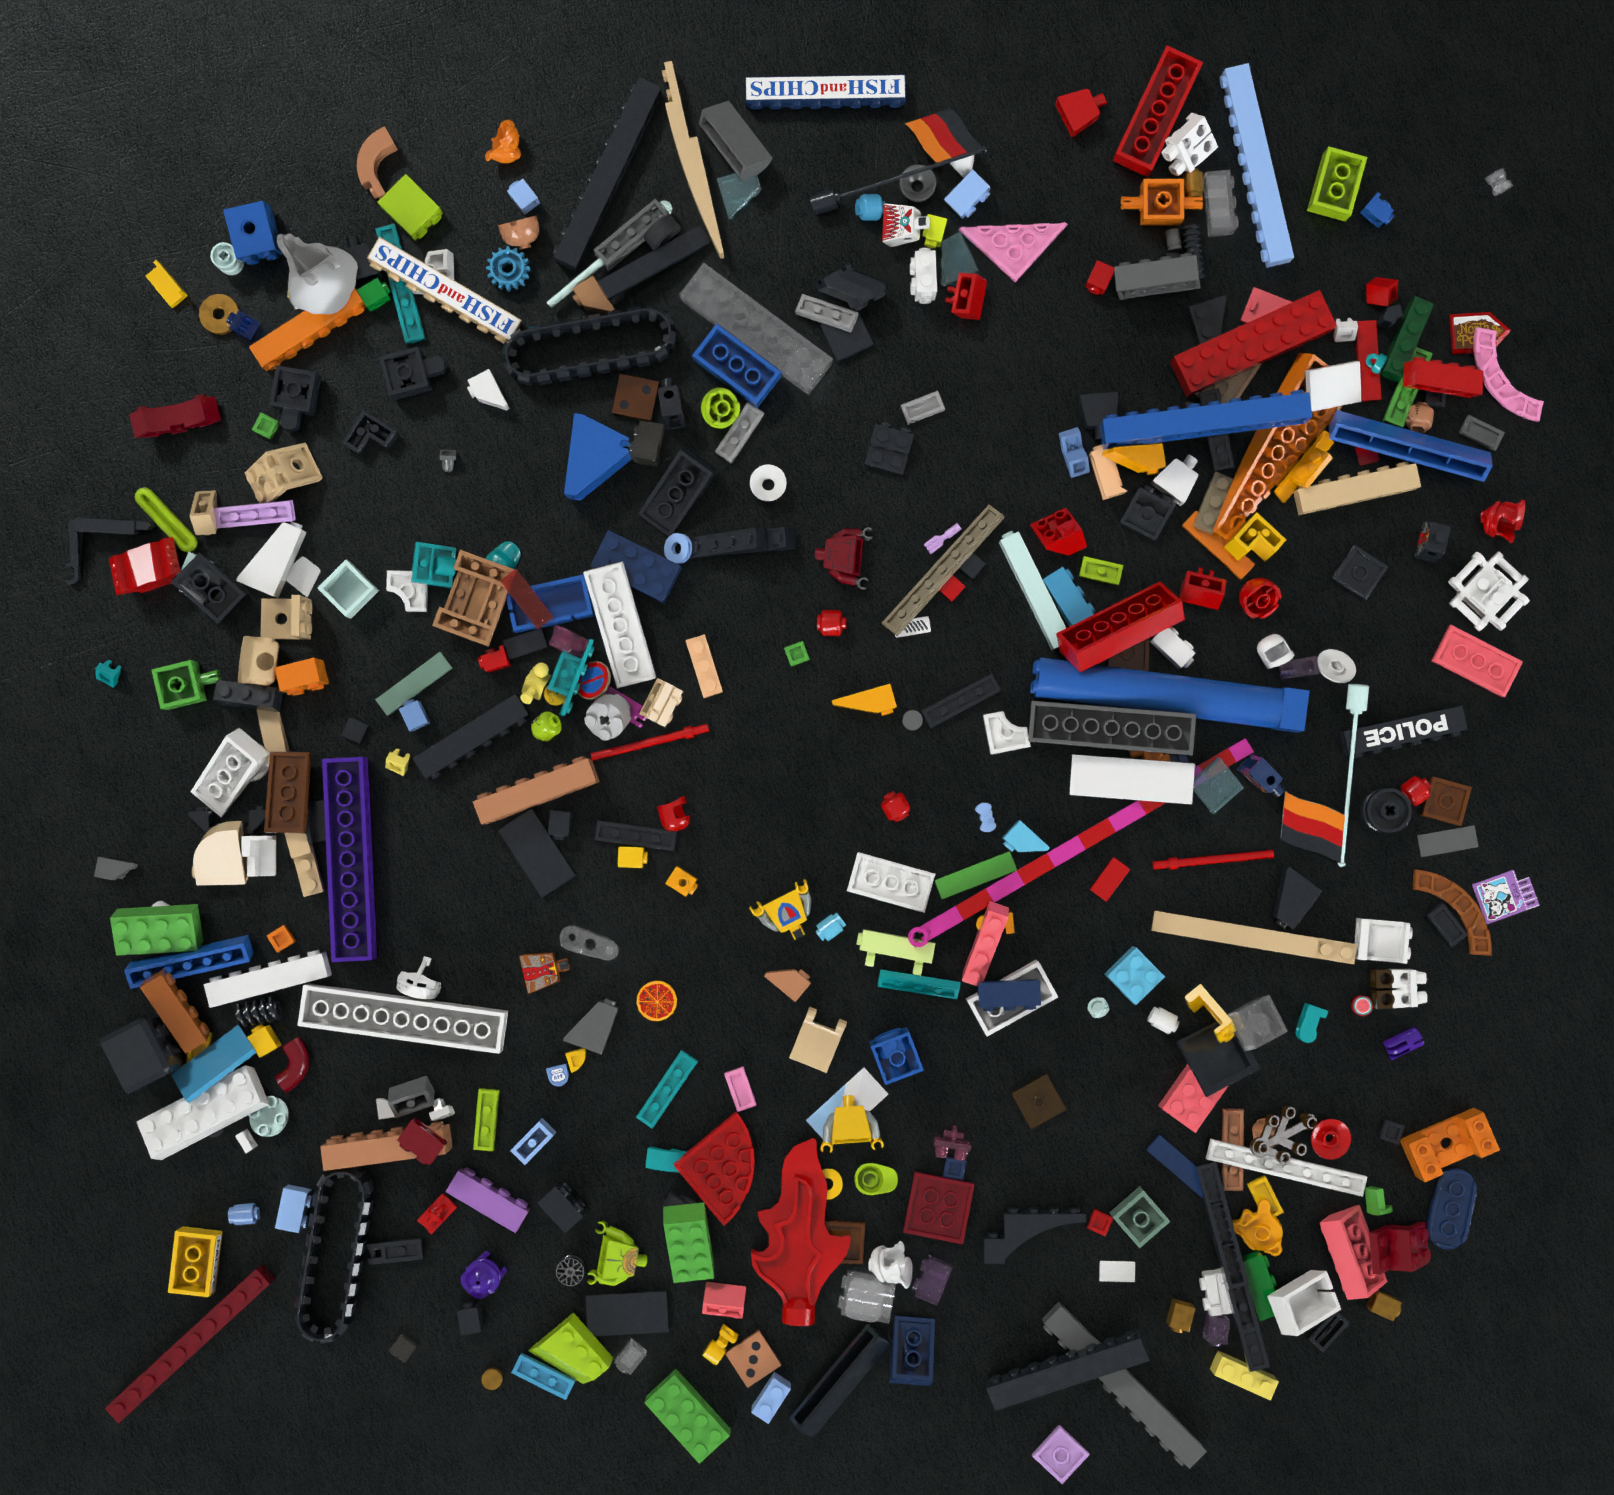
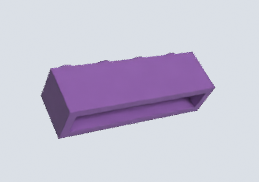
M461 1167L446 1192L516 1233L531 1209L527 1206L528 1203L520 1198L514 1199L507 1190L503 1188L497 1189L492 1186L493 1183L486 1178L480 1179L475 1176L476 1173L473 1170Z

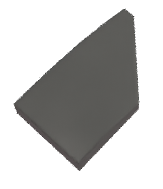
M98 857L94 877L108 880L123 879L131 869H136L138 864Z

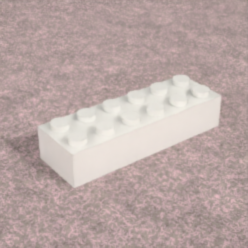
M245 1065L224 1076L190 1103L183 1097L137 1121L151 1159L163 1160L269 1105V1102L255 1068Z

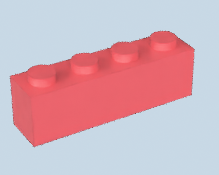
M989 901L963 970V982L977 986V982L984 981L1008 919V907Z

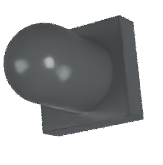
M440 450L442 469L447 473L452 472L454 469L456 450Z

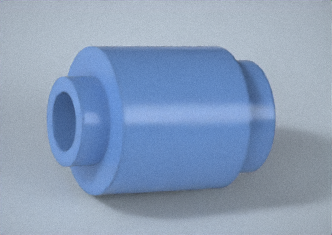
M255 1203L237 1204L228 1210L230 1224H255L257 1219L260 1218V1208L256 1207Z

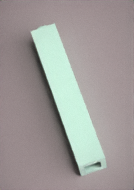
M1010 531L1002 535L1003 539L1000 540L999 544L1051 650L1059 647L1056 633L1066 629L1065 624L1020 533Z

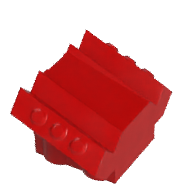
M173 537L128 550L123 554L114 555L109 559L116 595L132 592L144 593L168 585L181 572Z

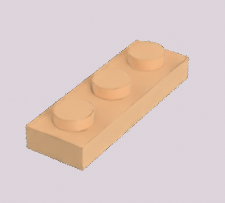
M705 634L686 640L703 698L722 693L723 690Z

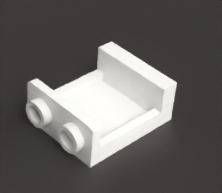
M1356 918L1354 944H1357L1355 959L1407 964V959H1410L1411 949L1408 947L1409 939L1412 938L1410 923Z

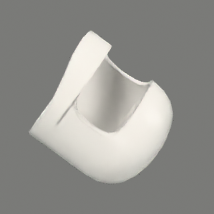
M1278 634L1265 637L1257 645V652L1267 669L1280 666L1294 657L1293 651L1290 650L1284 638Z

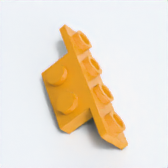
M1323 431L1308 451L1304 453L1299 462L1291 469L1285 479L1277 486L1274 492L1281 502L1285 503L1299 485L1308 489L1332 460V456L1327 453L1334 444V441L1329 439V432Z

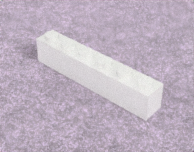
M319 950L308 952V957L300 958V955L289 957L286 963L281 964L280 960L268 963L269 967L261 969V965L248 968V973L242 974L241 970L229 973V978L222 979V976L209 978L210 983L204 984L209 1007L223 1005L331 976L327 953H320Z

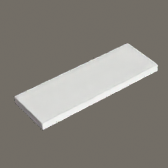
M623 561L584 571L583 574L617 688L655 679V671Z
M1073 754L1070 795L1192 804L1195 763Z

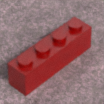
M1415 357L1413 361L1404 363L1403 387L1467 398L1482 395L1484 371L1475 369V366L1459 367L1458 363L1442 364L1441 360L1425 361L1426 358Z

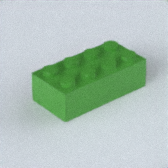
M198 904L117 909L110 917L116 955L198 951L204 942Z
M705 1203L663 1207V1225L673 1282L714 1279V1259Z
M677 1369L668 1375L645 1398L644 1403L699 1464L730 1436L731 1429Z

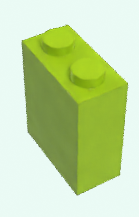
M406 174L378 201L381 208L414 241L422 238L427 233V229L432 224H436L443 214L440 207Z

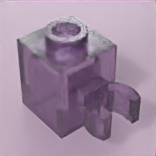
M1206 1313L1203 1338L1209 1345L1220 1347L1221 1344L1227 1345L1230 1319L1226 1315L1211 1316L1209 1313Z

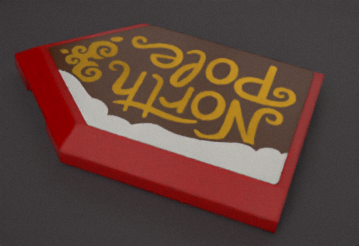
M1490 312L1449 315L1452 355L1474 353L1473 339L1476 327L1497 331L1496 347L1511 331Z

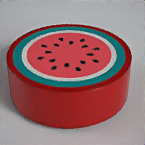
M1358 995L1352 1000L1351 1008L1355 1014L1366 1016L1371 1013L1373 1003L1369 997Z

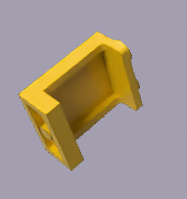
M1201 984L1185 996L1189 1008L1194 1013L1204 1006L1220 1024L1214 1030L1219 1043L1223 1041L1228 1042L1234 1037L1236 1029L1233 1021Z

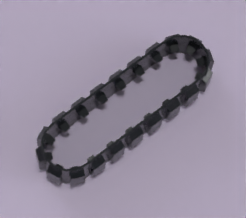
M638 306L627 308L628 311L620 313V310L608 312V315L605 316L594 314L589 315L588 319L583 320L580 317L568 319L567 323L556 321L548 323V326L541 327L540 324L528 326V330L521 331L519 329L511 334V339H509L508 343H504L502 356L507 361L503 365L512 378L518 377L520 384L529 386L538 382L540 385L551 384L552 380L559 379L560 382L572 380V376L577 375L579 378L592 376L591 373L599 372V375L611 373V369L618 368L619 371L631 369L632 365L637 364L639 367L650 366V362L658 361L660 363L669 357L670 349H675L677 335L673 332L675 324L668 314L663 315L660 308L648 306L647 309H640ZM642 319H649V321L653 322L657 319L662 322L660 324L662 330L669 329L668 335L663 336L662 341L665 344L662 347L654 348L655 351L649 353L642 351L638 355L626 357L625 355H620L619 358L611 360L603 358L599 359V362L589 364L581 362L578 366L566 368L565 365L560 366V369L550 371L543 369L539 373L530 374V371L524 370L523 373L518 372L517 370L520 366L517 362L512 363V357H516L517 354L515 349L525 344V341L532 339L538 341L543 337H560L561 334L574 332L576 334L580 333L581 330L592 328L598 330L600 327L609 325L615 327L620 326V323L631 321L637 323Z
M360 1166L334 1169L331 1172L326 1171L316 1184L319 1189L313 1195L312 1206L315 1207V1210L310 1213L308 1226L311 1227V1231L307 1233L305 1242L308 1250L303 1254L301 1266L304 1267V1271L300 1274L298 1283L301 1291L296 1295L294 1306L298 1308L297 1313L294 1315L296 1328H299L303 1333L302 1336L311 1342L315 1340L320 1341L322 1344L334 1341L338 1334L343 1335L352 1322L350 1316L355 1312L357 1300L354 1299V1296L358 1292L360 1279L357 1276L362 1272L364 1261L360 1257L366 1249L367 1239L364 1238V1235L369 1231L371 1220L367 1216L372 1212L374 1199L371 1198V1193L374 1191L372 1178L369 1179L368 1175L365 1174L366 1170ZM336 1174L339 1179L345 1177L346 1174L350 1176V1179L359 1183L358 1188L359 1192H362V1201L358 1202L357 1208L360 1209L359 1220L354 1224L357 1232L355 1242H351V1249H353L352 1261L348 1262L347 1269L350 1272L348 1282L344 1283V1289L346 1290L345 1302H341L340 1309L343 1310L342 1319L338 1318L335 1322L338 1328L332 1330L331 1327H327L322 1330L310 1321V1314L307 1313V1304L311 1303V1297L309 1296L310 1286L314 1284L315 1280L312 1274L314 1264L318 1262V1257L316 1256L317 1245L321 1243L322 1239L319 1234L321 1223L325 1221V1216H323L324 1204L328 1203L329 1198L326 1195L327 1187H331L334 1183L331 1179L333 1175Z

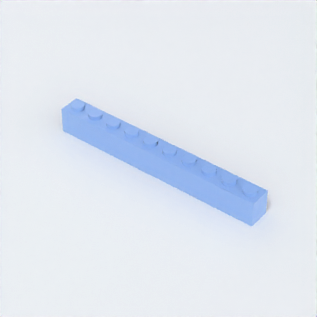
M1249 63L1225 68L1220 76V85L1225 90L1224 102L1226 108H1229V123L1235 132L1233 140L1235 146H1238L1239 149L1238 162L1240 166H1243L1244 170L1242 178L1244 185L1248 187V203L1252 204L1253 212L1251 216L1258 230L1256 231L1257 242L1261 243L1262 247L1260 252L1262 262H1265L1266 268L1289 263L1294 258Z

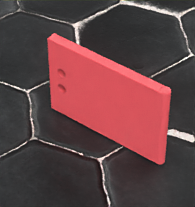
M1253 287L1240 321L1248 323L1292 302Z

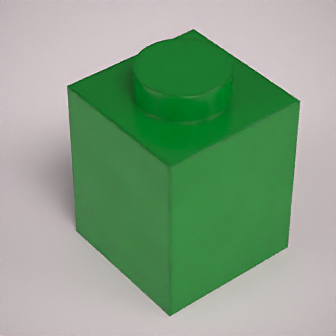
M378 278L357 289L370 311L391 300L388 295L391 293L386 282L381 283Z

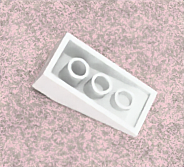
M240 728L226 735L194 785L191 793L216 814L223 817L260 770L270 753Z

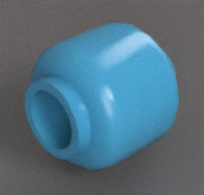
M863 194L856 200V215H859L863 221H877L884 214V204L886 203L882 201L879 194Z

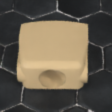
M243 637L238 683L269 686L275 681V667H277L279 644L275 639Z

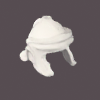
M899 1241L893 1248H886L884 1245L876 1247L871 1254L868 1267L869 1271H872L880 1282L901 1283L907 1289L912 1279V1261L904 1255L905 1246L903 1242Z

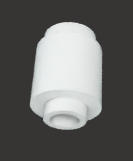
M1154 1007L1147 1019L1151 1026L1167 1034H1170L1171 1031L1175 1032L1179 1025V1021H1177L1178 1016L1161 1007Z

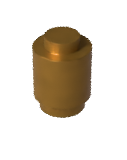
M1195 168L1191 173L1183 174L1184 195L1186 197H1203V172Z

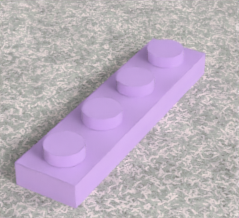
M293 500L214 508L217 528L296 520Z

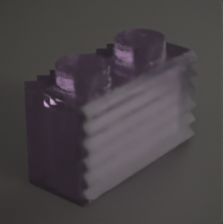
M929 1255L927 1260L923 1259L919 1270L922 1273L919 1279H915L912 1290H915V1297L938 1305L951 1273L952 1265Z

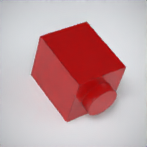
M1097 260L1085 285L1088 291L1095 295H1103L1115 271L1114 267Z

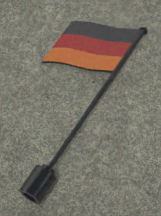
M952 109L905 123V126L915 134L922 148L935 164L840 195L838 191L834 192L833 189L810 195L814 214L818 215L837 209L838 204L841 203V198L982 152L987 153L988 148L984 145L982 147L971 136L962 119Z

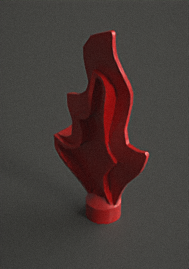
M814 1138L795 1145L785 1157L782 1168V1186L779 1202L770 1209L758 1211L759 1221L769 1234V1246L764 1251L751 1249L752 1266L757 1274L773 1287L782 1298V1323L791 1326H810L814 1324L815 1303L821 1287L845 1258L851 1242L850 1235H830L825 1226L827 1182L818 1160L817 1142Z

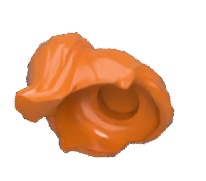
M505 120L500 124L497 136L491 138L493 142L492 149L485 154L486 161L491 159L499 163H511L521 156L518 148L519 132L513 121Z

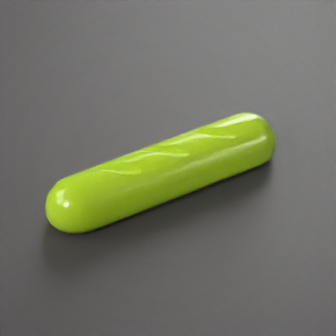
M146 487L138 489L135 493V501L168 537H173L174 543L183 552L195 550L198 542L192 532L151 489Z

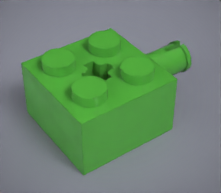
M193 660L152 669L160 708L164 710L207 701L204 685L217 683V680H221V677H218L221 675L218 669L201 674L198 662ZM180 682H181V683H182V686H180V689H179V688H177V685H179Z

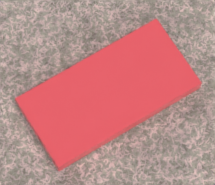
M1449 625L1431 660L1502 698L1506 697L1523 661L1453 625Z

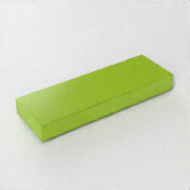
M479 1088L473 1150H495L500 1090Z

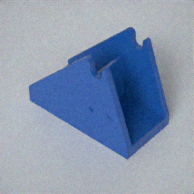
M574 413L564 490L566 497L571 500L581 501L632 459L629 450L624 448L626 446L632 447V443L628 442L629 438L583 414Z

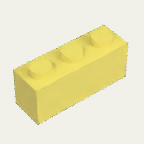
M1217 1351L1210 1367L1215 1376L1268 1400L1272 1399L1279 1383L1274 1375L1263 1370L1249 1372L1247 1363L1221 1351Z

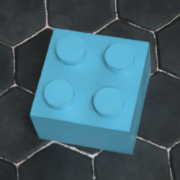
M1134 946L1104 974L1135 1005L1165 977Z

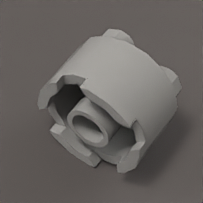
M605 693L597 698L587 710L586 717L584 718L585 724L601 740L615 738L629 724L631 720L629 709L631 707L626 699L619 694L611 695Z

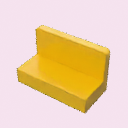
M155 260L153 263L157 267L149 272L146 278L170 307L174 308L188 295L159 261Z

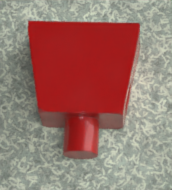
M1084 89L1057 97L1055 106L1072 138L1098 120L1100 116L1098 108L1106 105L1107 102L1102 93L1092 97L1089 89Z

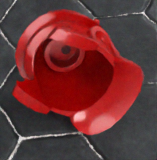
M1522 499L1517 504L1497 501L1494 505L1482 511L1480 521L1484 524L1485 533L1491 537L1495 535L1503 536L1505 540L1513 543L1515 539V534L1513 533L1515 530H1520L1523 523L1525 501Z

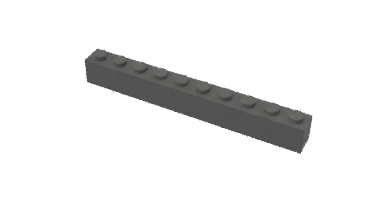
M1060 1302L1042 1318L1045 1324L1043 1328L1051 1336L1055 1334L1059 1338L1057 1342L1065 1350L1069 1348L1070 1350L1078 1351L1092 1343L1100 1344ZM1127 1369L1099 1377L1103 1382L1101 1386L1109 1394L1113 1392L1117 1396L1116 1401L1123 1408L1127 1406L1132 1411L1130 1415L1138 1423L1142 1421L1146 1425L1145 1430L1152 1437L1156 1435L1161 1440L1159 1444L1167 1452L1171 1450L1175 1454L1174 1459L1181 1466L1185 1464L1190 1469L1207 1452L1204 1446Z

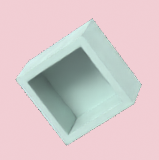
M345 560L318 587L330 602L345 617L350 619L379 591L348 560Z

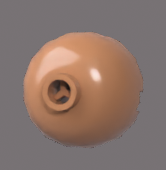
M537 216L498 225L502 239L510 246H518L519 250L531 247L530 243L535 241L539 235Z

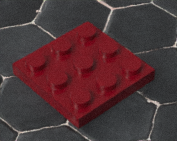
M914 1171L903 1233L963 1244L975 1184Z

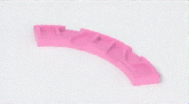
M1476 327L1473 339L1474 358L1477 370L1484 371L1483 383L1486 389L1510 412L1525 419L1539 422L1544 401L1531 398L1516 390L1510 384L1502 369H1500L1496 358L1497 331Z

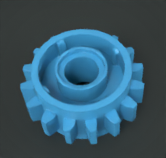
M509 246L505 250L499 248L497 253L492 252V259L487 260L490 266L486 267V270L491 272L487 276L489 279H493L492 284L494 286L499 284L498 288L500 290L506 288L508 292H510L511 288L518 290L519 285L524 286V280L529 279L527 272L531 271L530 267L526 266L529 264V260L524 259L525 254L523 252L518 254L517 248L510 250ZM508 265H512L513 270L509 273H505L504 268Z

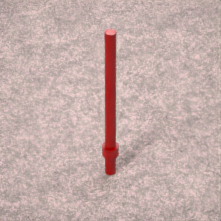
M708 724L684 727V730L591 753V758L594 761L685 737L686 739L694 738V735L709 732Z
M1266 850L1184 859L1174 857L1164 861H1154L1153 869L1169 868V870H1176L1179 867L1274 858V851Z

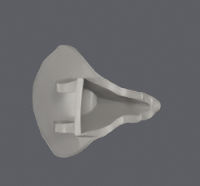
M279 234L277 236V244L287 258L290 271L288 281L290 303L295 309L299 308L313 314H334L341 310L347 304L356 283L358 266L352 255L337 247L326 246L321 243L306 244L299 237H294L292 234Z

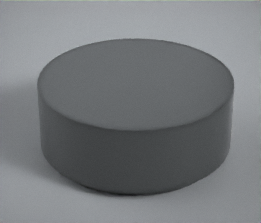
M915 710L906 712L902 719L904 727L912 731L920 728L923 722L921 714Z

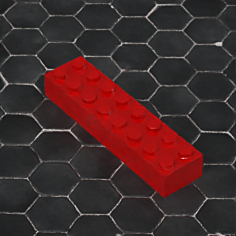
M1318 290L1174 356L1170 364L1188 398L1326 335L1334 330L1337 325L1321 291Z

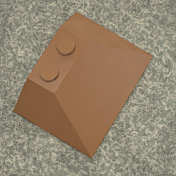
M460 550L453 568L458 571L445 607H439L432 626L489 646L517 570Z

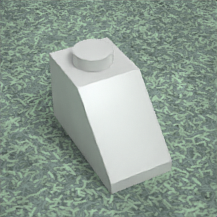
M489 369L468 379L470 386L467 389L472 398L476 397L479 402L500 409H510Z

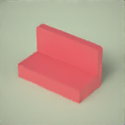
M706 1282L702 1314L742 1319L746 1287Z

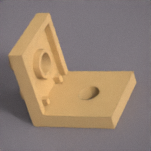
M306 443L267 451L245 472L247 481L250 483L259 503L274 502L288 489L319 482L323 479ZM293 462L299 465L300 470L293 466Z
M292 595V599L261 598V637L311 640L309 635L312 633L311 599L301 595ZM284 613L287 616V621L285 624L280 625L277 622V617Z

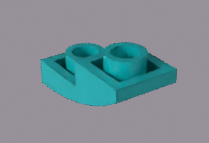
M649 1147L647 1149L645 1168L680 1173L673 1163L682 1157L686 1151Z

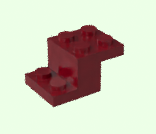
M1417 1222L1410 1226L1384 1225L1369 1233L1373 1274L1381 1275L1389 1270L1413 1272L1427 1265L1430 1261L1431 1252L1428 1249L1427 1242L1429 1232L1426 1229V1222Z

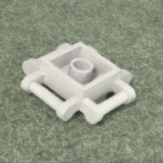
M1499 551L1488 562L1483 555L1475 552L1472 560L1459 574L1448 581L1457 591V595L1449 604L1462 612L1475 625L1474 627L1478 631H1481L1488 622L1502 631L1512 616L1530 601L1527 596L1518 591L1529 579L1525 575L1522 576L1512 567ZM1496 563L1516 581L1513 585L1502 572L1493 567ZM1479 565L1481 568L1463 586L1461 582ZM1511 597L1515 598L1514 604L1500 619L1497 618L1495 614ZM1462 600H1464V601H1465L1477 614H1479L1482 618L1480 619L1472 610H1470V609L1462 602Z

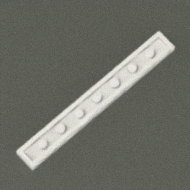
M1210 1139L1206 1155L1207 1160L1362 1197L1367 1181V1176L1294 1158H1291L1288 1164L1279 1163L1276 1158L1269 1155L1259 1158L1254 1156L1248 1147Z

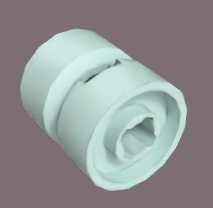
M222 242L213 247L210 256L211 260L223 273L235 275L242 270L244 263L236 259L231 244Z

